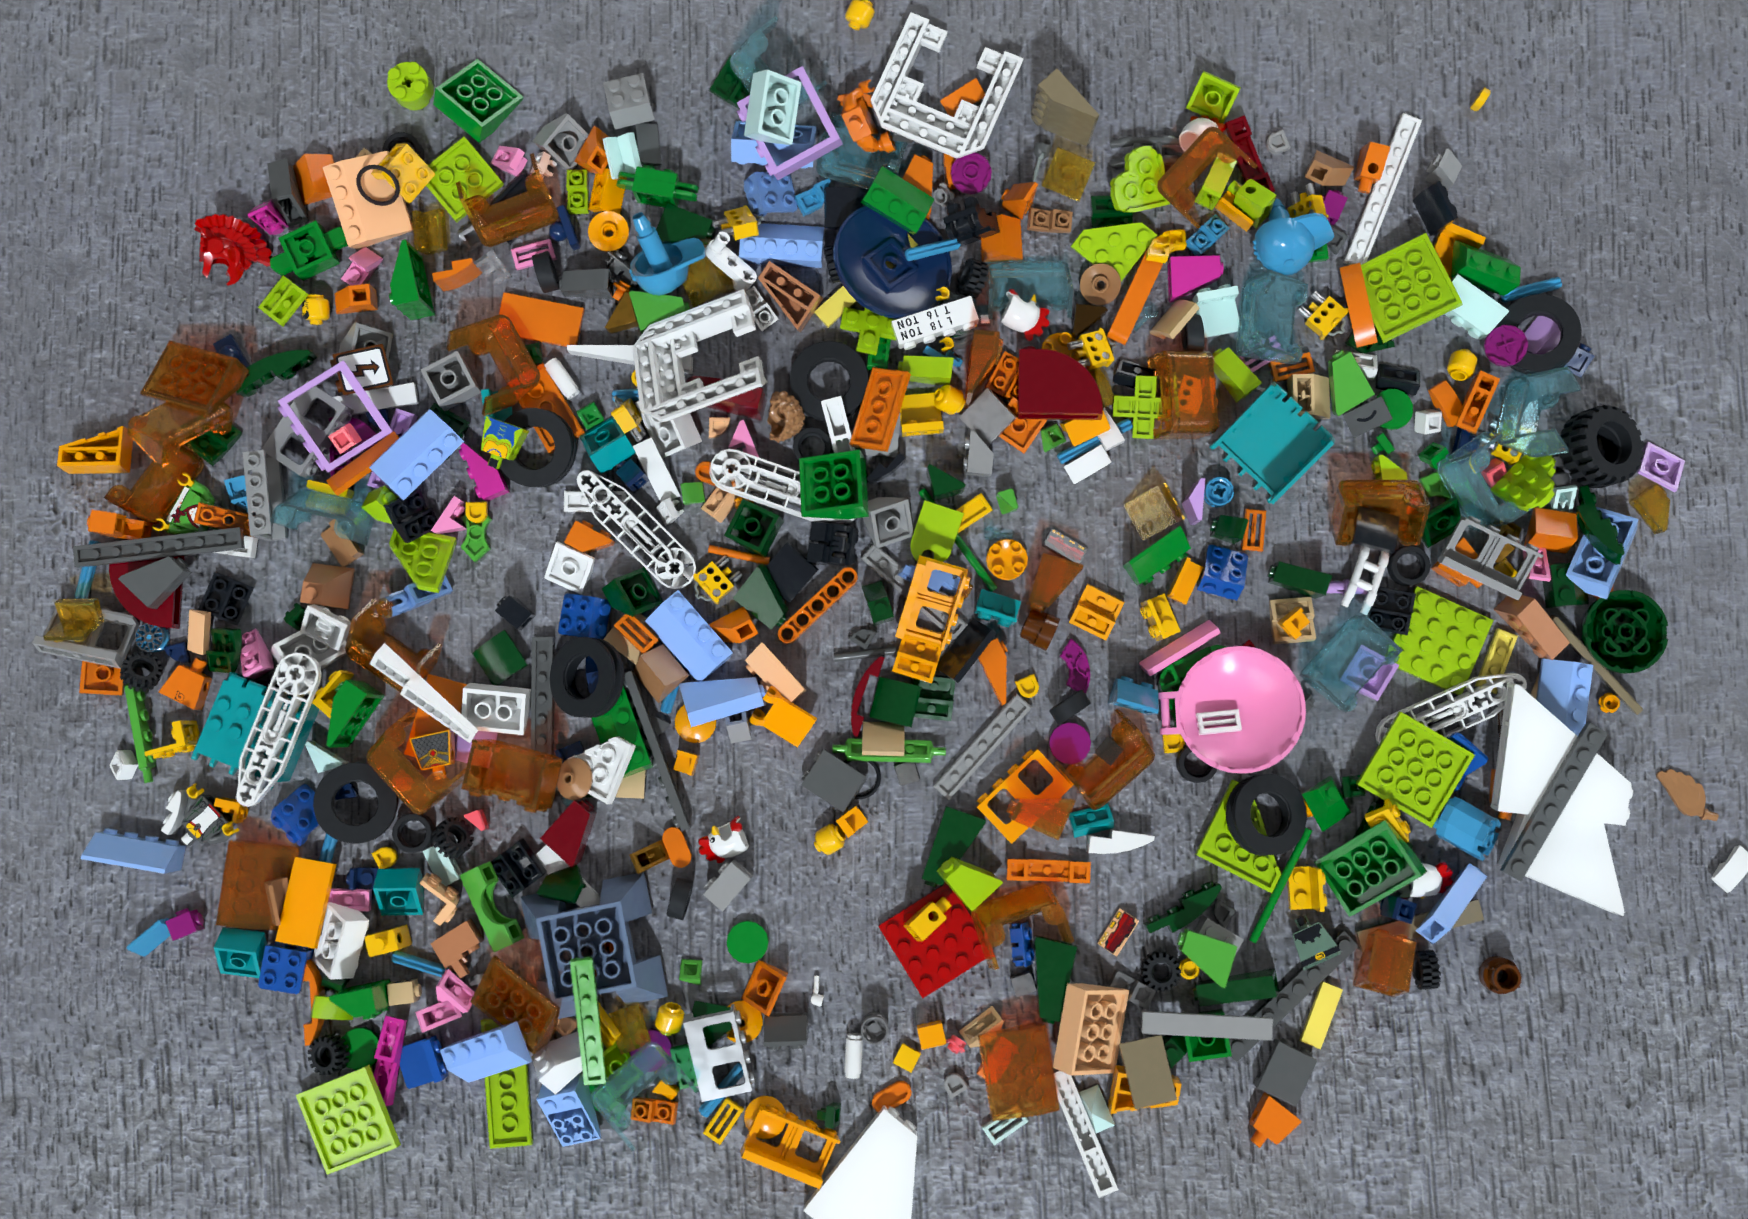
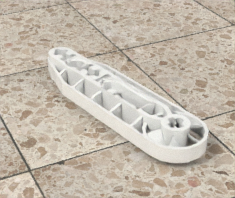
M734 449L720 451L711 461L709 469L711 481L723 491L811 522L851 523L855 520L802 517L801 512L787 508V503L801 508L800 482L795 480L796 477L800 478V472ZM756 463L774 468L773 472L757 467ZM729 468L733 469L732 473L728 472ZM776 470H779V471H782V472L791 474V475H793V477H792V479H791V478H788V477H785V476L776 474L775 472H776ZM742 474H748V478H745ZM751 475L755 476L754 481L749 480ZM735 481L736 486L732 487L731 482ZM747 490L765 495L764 499L747 494ZM767 497L780 500L784 502V505L781 506L779 504L767 501Z
M584 470L580 472L577 476V484L594 517L661 584L672 589L685 588L691 584L694 579L693 574L697 571L696 561L693 556L624 487L593 471ZM585 477L591 478L590 481L596 486L594 489L590 485L585 484ZM600 478L611 484L607 487ZM614 486L623 489L629 496L624 501H621L611 490ZM601 490H606L607 498L599 501L598 493ZM586 493L594 500L592 503H590ZM631 498L643 509L638 516L626 506ZM612 502L615 506L620 507L621 513H614L615 510L607 504ZM597 504L608 514L604 521L597 516L593 508ZM646 513L658 524L652 531L640 520ZM611 519L623 529L618 536L606 525ZM638 523L659 543L657 546L636 526ZM660 528L673 539L668 545L655 534ZM632 529L646 544L653 548L651 552L630 532ZM626 533L638 544L633 551L620 539ZM676 542L682 549L670 547ZM640 548L653 559L648 565L635 554ZM664 548L665 551L662 552L657 558L655 556L660 549ZM682 551L680 560H678V552ZM654 563H655V567H654L655 573L650 569V567H651ZM679 563L680 566L678 567V569L680 570V572H674L673 574L671 572L673 570L671 566L673 564L677 565ZM693 563L692 566H685V564Z
M289 654L281 659L276 667L240 756L236 798L243 806H254L261 802L285 771L322 675L320 665L315 658L308 654ZM303 656L308 658L305 666L299 665ZM290 660L294 665L289 666L286 662ZM297 671H299V673L301 674L300 678L298 675H296ZM273 690H275L277 694L271 708H269L267 705ZM287 694L293 695L292 699L286 697ZM309 694L308 699L304 698V695ZM304 701L306 704L300 719L295 718L301 702ZM283 702H285L283 710H280L283 705ZM265 710L269 711L263 728H260L259 725ZM293 722H298L292 739L287 738ZM258 730L261 734L255 748H252L251 744ZM285 741L289 742L290 744L284 759L279 758ZM251 751L253 752L247 768H245L247 754ZM265 751H266V754L269 755L267 759H266V756L263 755ZM277 762L282 763L278 773L272 779L271 776ZM256 770L261 772L259 781L255 778Z
M1516 673L1474 677L1399 711L1402 713L1408 712L1409 717L1433 731L1439 730L1440 734L1447 738L1455 732L1463 731L1496 716L1504 709L1507 687L1503 685L1507 686V682L1518 684L1524 690L1527 687V683L1523 676ZM1486 679L1487 683L1472 689L1471 683ZM1466 686L1467 692L1453 698L1451 692ZM1496 687L1498 693L1492 698L1491 690ZM1444 695L1447 696V701L1433 706L1431 701ZM1427 703L1429 709L1414 715L1412 709ZM1497 704L1498 707L1484 716L1483 710ZM1451 707L1450 709L1446 710L1445 712H1442V713H1440V714H1438V715H1436V716L1434 715V714H1436V713H1438V712H1440V711H1443V710H1445V709ZM1399 711L1388 715L1378 724L1375 733L1378 745ZM1476 713L1480 717L1467 724L1463 720ZM1434 715L1431 717V719L1427 721L1424 720L1425 718ZM1446 716H1450V717H1448V718H1446V719H1444V720H1441V721H1439V722H1437V723H1435V724H1432V725H1430V726H1427V724L1430 723V722H1433V723H1434V722H1436V721H1438V720H1440V719H1442V718H1444V717H1446ZM1455 722L1459 723L1460 727L1445 733L1444 727Z

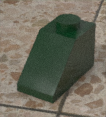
M1219 515L1210 524L1209 530L1212 531L1210 537L1235 544L1243 540L1249 519Z
M1165 1035L1162 1038L1170 1069L1187 1053L1185 1036Z

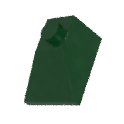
M645 567L617 577L602 588L611 607L632 617L660 606L664 602Z

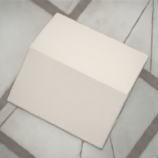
M557 541L544 578L582 595L593 572L595 558Z

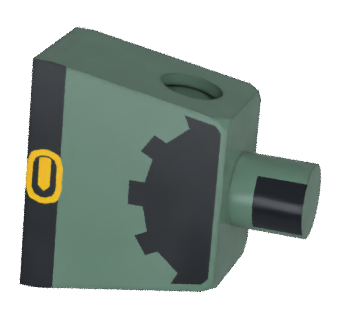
M1306 915L1295 920L1299 931L1292 935L1303 970H1307L1341 954L1339 947L1320 922L1311 925Z

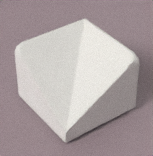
M1434 409L1416 411L1415 432L1421 434L1441 432L1442 411Z
M117 750L109 766L117 780H129L133 778L138 762L131 750Z

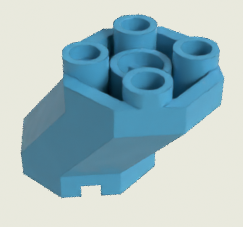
M1449 798L1441 816H1438L1433 825V828L1437 829V836L1483 861L1485 859L1483 854L1488 856L1498 839L1499 833H1496L1495 830L1496 827H1501L1499 819L1486 814L1460 798Z

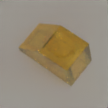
M1657 484L1647 487L1629 501L1654 534L1667 530L1670 500L1662 487Z

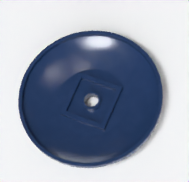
M864 206L848 216L839 228L834 241V264L845 289L866 309L888 318L900 319L934 308L940 302L936 300V297L942 296L941 292L936 291V289L941 287L948 289L950 285L952 263L949 252L907 261L904 253L907 249L911 248L908 234L918 244L916 246L918 247L944 240L938 230L925 218L917 233L912 235L869 207ZM890 261L893 263L894 269L888 268L885 262Z

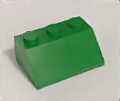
M881 166L860 203L914 235L926 218L934 198Z
M1457 240L1454 241L1452 278L1459 274L1474 286L1505 296L1520 285V266L1504 257Z
M1181 526L1123 565L1137 586L1141 583L1144 586L1154 580L1152 575L1158 571L1161 574L1171 568L1170 563L1176 559L1177 562H1180L1188 556L1186 552L1191 547Z
M390 979L351 986L329 996V1000L354 1018L363 1017V1020L375 1018L376 1015L388 1010L387 984L391 982Z

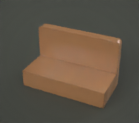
M333 519L329 522L331 527L321 533V537L342 567L348 566L364 555L341 520Z
M286 876L264 882L272 923L275 926L281 925L280 918L288 888Z

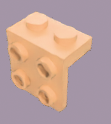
M426 873L420 884L445 902L434 919V922L441 926L444 921L448 923L458 909L456 906L461 897L452 886L446 887L442 884V879L436 874L432 873L430 875Z

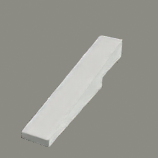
M567 345V351L571 355L634 365L632 350L634 345ZM692 355L682 357L684 373L693 374Z
M384 643L374 654L370 665L402 686L403 689L400 695L470 743L478 729Z
M1062 1071L1048 1075L1098 1198L1117 1191V1185L1072 1076Z

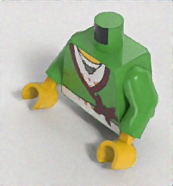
M182 472L188 479L185 482L177 479L178 483L184 486L166 519L170 523L166 524L163 519L156 518L155 520L162 522V526L160 528L152 526V528L157 531L164 529L167 533L173 535L207 531L210 526L193 522L198 502L216 506L214 505L215 499L210 490L198 481H192L188 473Z

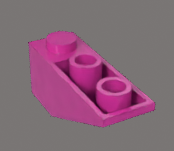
M272 199L253 207L247 214L250 219L270 235L280 234L285 228L289 227Z
M463 442L460 445L459 453L463 461L466 460L469 467L466 469L469 477L475 480L477 486L474 489L477 496L488 502L509 493L510 491L502 473L496 468L488 466V462Z

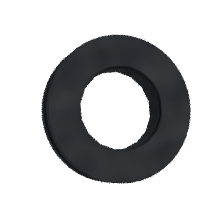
M1535 294L1517 300L1508 308L1509 312L1499 322L1498 327L1512 325L1518 328L1519 324L1527 318L1545 316L1552 319L1558 325L1561 335L1557 347L1545 354L1526 352V355L1520 362L1510 366L1517 372L1526 375H1547L1561 369L1572 359L1581 340V323L1577 313L1567 302L1552 295Z
M835 341L818 342L807 347L796 358L790 372L792 395L799 401L803 412L811 418L826 422L821 404L822 400L816 398L811 393L808 386V378L811 371L817 365L824 362H835L842 365L850 376V387L842 397L846 417L854 414L862 404L868 384L867 368L860 355L851 347Z
M526 408L513 413L504 421L526 430L532 427H541L550 433L555 443V453L552 460L545 467L539 469H531L525 466L519 460L518 454L514 460L503 458L500 469L510 480L519 485L540 488L551 486L568 474L574 464L577 447L571 427L561 416L544 409Z
M577 637L566 642L555 655L550 670L551 692L560 709L571 716L594 718L604 715L617 703L624 685V667L617 650L609 642L598 638ZM590 656L597 664L599 672L598 684L590 697L583 698L577 691L575 674L581 661Z
M348 763L331 770L321 780L314 795V814L320 827L332 838L345 843H365L376 839L390 827L397 813L398 796L392 781L380 769L365 763ZM351 782H364L370 785L378 797V808L374 816L369 821L360 825H350L343 822L337 816L334 809V799L337 792L344 785Z
M1275 774L1256 775L1242 780L1230 793L1226 805L1227 826L1233 839L1244 850L1255 855L1264 856L1285 853L1300 841L1305 831L1307 813L1300 792L1290 781ZM1263 793L1274 797L1282 812L1280 827L1271 836H1264L1259 833L1251 820L1253 801L1258 795Z

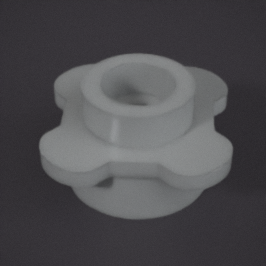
M943 182L939 184L938 189L933 191V198L937 204L947 207L948 202L955 198V194Z

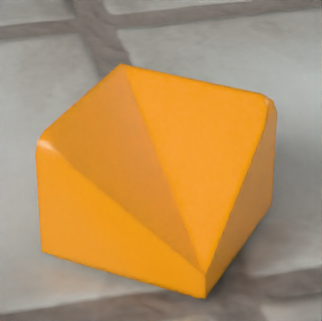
M663 1076L652 1092L662 1094L671 1101L678 1094L679 1087L669 1078Z

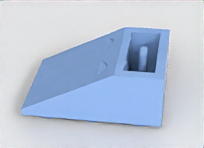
M578 1074L556 1095L542 1084L537 1101L562 1147L601 1139L591 1092L588 1085H584L582 1074Z

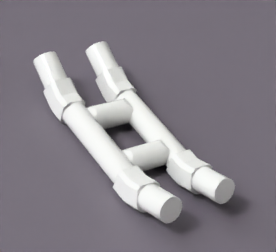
M1361 546L1352 577L1340 604L1348 607L1356 593L1357 587L1368 591L1360 613L1368 615L1371 606L1375 602L1385 568L1388 565L1389 553L1381 551L1376 565L1367 561L1370 548ZM1363 568L1375 573L1371 583L1360 579Z

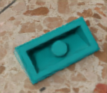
M1108 803L1068 813L1074 838L1114 828V819Z

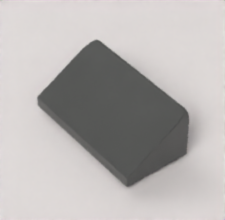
M636 124L641 166L662 165L657 124Z

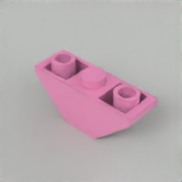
M256 628L242 635L240 660L242 675L245 678L256 679L274 669L272 655Z

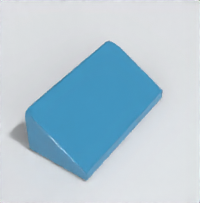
M164 918L155 922L127 946V949L138 955L147 956L171 936L165 922L169 919Z

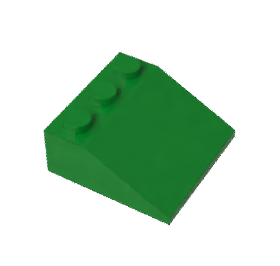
M476 59L435 88L433 105L480 143L494 133L523 100V96L479 59Z
M404 239L401 241L392 275L389 298L391 304L396 306L403 315H406L412 321L433 316L435 311L423 257Z
M860 449L799 459L802 517L830 519L869 517L866 460Z
M345 680V682L342 681L335 690L337 693L333 697L326 745L328 747H350L384 698V694L364 681Z

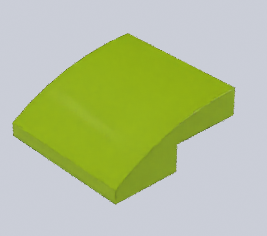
M282 276L258 308L284 327L309 294L285 276Z

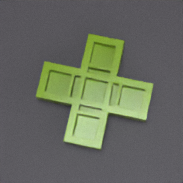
M844 307L840 329L860 333L856 351L876 355L880 337L896 340L891 323L897 319L881 316L866 308L864 311Z
M1136 375L1135 396L1114 395L1113 416L1133 417L1132 438L1154 439L1155 418L1176 419L1177 398L1156 397L1158 376Z

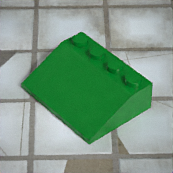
M1387 820L1377 824L1314 862L1317 868L1324 872L1326 882L1349 917L1420 878L1427 872L1414 851Z

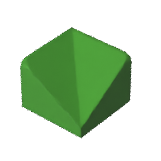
M1012 488L996 494L1002 514L1011 513L1018 509L1017 500Z

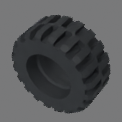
M1602 405L1571 416L1564 424V429H1562L1560 434L1562 439L1559 441V448H1561L1560 457L1564 460L1563 465L1565 469L1570 471L1569 475L1574 479L1577 478V482L1582 485H1588L1589 488H1604L1627 481L1635 475L1642 463L1640 460L1644 455L1642 451L1644 443L1640 438V435H1642L1640 429L1636 428V422L1629 418L1630 415L1625 411L1621 412V409L1615 406ZM1597 435L1605 446L1606 458L1601 455L1598 449Z

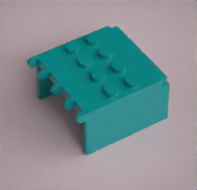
M1274 381L1210 446L1213 450L1219 445L1228 454L1223 459L1225 463L1230 458H1233L1243 468L1238 473L1240 477L1245 472L1249 473L1258 482L1253 487L1255 491L1261 486L1271 494L1267 499L1269 504H1274L1335 444V438L1322 425L1316 431L1313 429L1318 421L1307 411L1301 416L1298 415L1303 407L1292 397L1286 402L1282 400L1288 393Z
M230 672L227 680H223L191 759L196 761L200 754L211 758L210 767L214 768L217 762L220 761L230 765L229 774L235 775L237 769H239L240 756L264 700L266 686L250 680L245 687L248 678H245L242 673ZM273 690L267 707L271 708L277 691ZM301 702L295 718L300 719L306 702ZM313 703L310 706L285 771L277 782L290 781L319 712V709ZM265 710L259 725L260 728H263L269 711ZM293 722L287 738L292 739L298 722ZM258 730L251 744L252 748H255L261 734ZM285 741L279 758L284 759L290 744L289 742ZM251 751L247 754L245 768H247L253 752ZM265 751L263 755H265L267 759L269 755H267ZM277 762L271 776L272 779L278 773L282 763ZM256 770L255 778H261V772L259 770Z

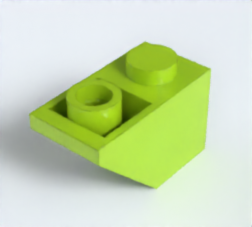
M1378 455L1373 458L1371 468L1376 476L1374 488L1379 499L1404 496L1410 493L1407 472L1384 455Z
M383 485L368 493L361 508L374 519L392 524L384 505L398 498V496Z

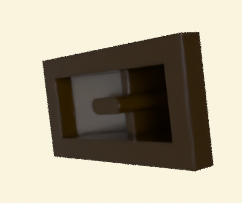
M1076 304L1073 312L1071 336L1074 339L1080 336L1106 314L1107 308Z

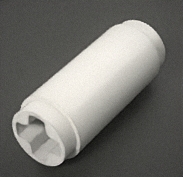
M557 358L549 360L544 365L564 397L569 400L579 394L578 386Z
M860 1033L847 1034L844 1067L846 1078H860L863 1038Z

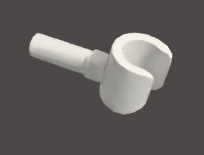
M814 976V990L811 1003L821 1006L824 996L818 994L819 976Z

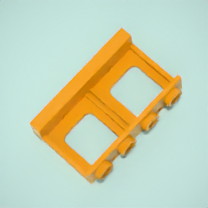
M919 555L895 637L903 639L904 635L908 634L941 644L940 650L943 651L945 644H950L953 633L950 632V628L957 623L958 614L955 613L957 607L961 608L964 596L961 595L963 589L967 590L970 582V577H967L968 569ZM933 570H940L960 577V582L954 596L930 591L927 588ZM926 606L948 613L949 616L943 632L939 633L916 625L921 607Z
M1030 749L1022 756L1024 761L1020 765L1015 763L1007 771L1009 775L1004 780L999 778L992 785L994 789L989 794L985 792L976 800L978 802L976 807L1011 844L1072 787L1038 749L1034 751ZM1032 760L1038 761L1053 778V781L1038 795L1033 794L1018 777L1019 772ZM1002 789H1006L1022 806V811L1008 824H1004L988 807V802Z
M760 1104L740 1150L741 1158L820 1189L823 1183L822 1174L836 1143L840 1144L837 1132L831 1128L822 1129L817 1127V1123L808 1119L802 1121L792 1112H786V1114L778 1111L779 1108L772 1104H767V1106ZM765 1115L788 1123L778 1146H772L756 1138ZM804 1131L827 1139L816 1162L795 1154Z

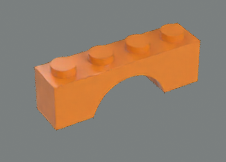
M91 510V515L87 519L88 531L121 540L151 537L152 523L129 519L125 515Z

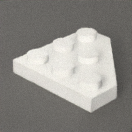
M614 737L606 743L585 750L580 755L570 757L586 761L591 768L593 781L588 794L606 804H613L636 747L635 745L620 737Z

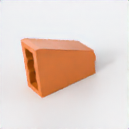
M915 154L902 179L932 197L933 163L928 157ZM931 208L926 216L928 221L931 218Z

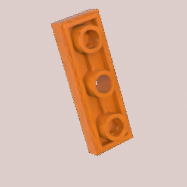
M198 502L193 523L218 529L241 527L243 528V534L250 536L248 514ZM225 517H232L233 522L226 524Z

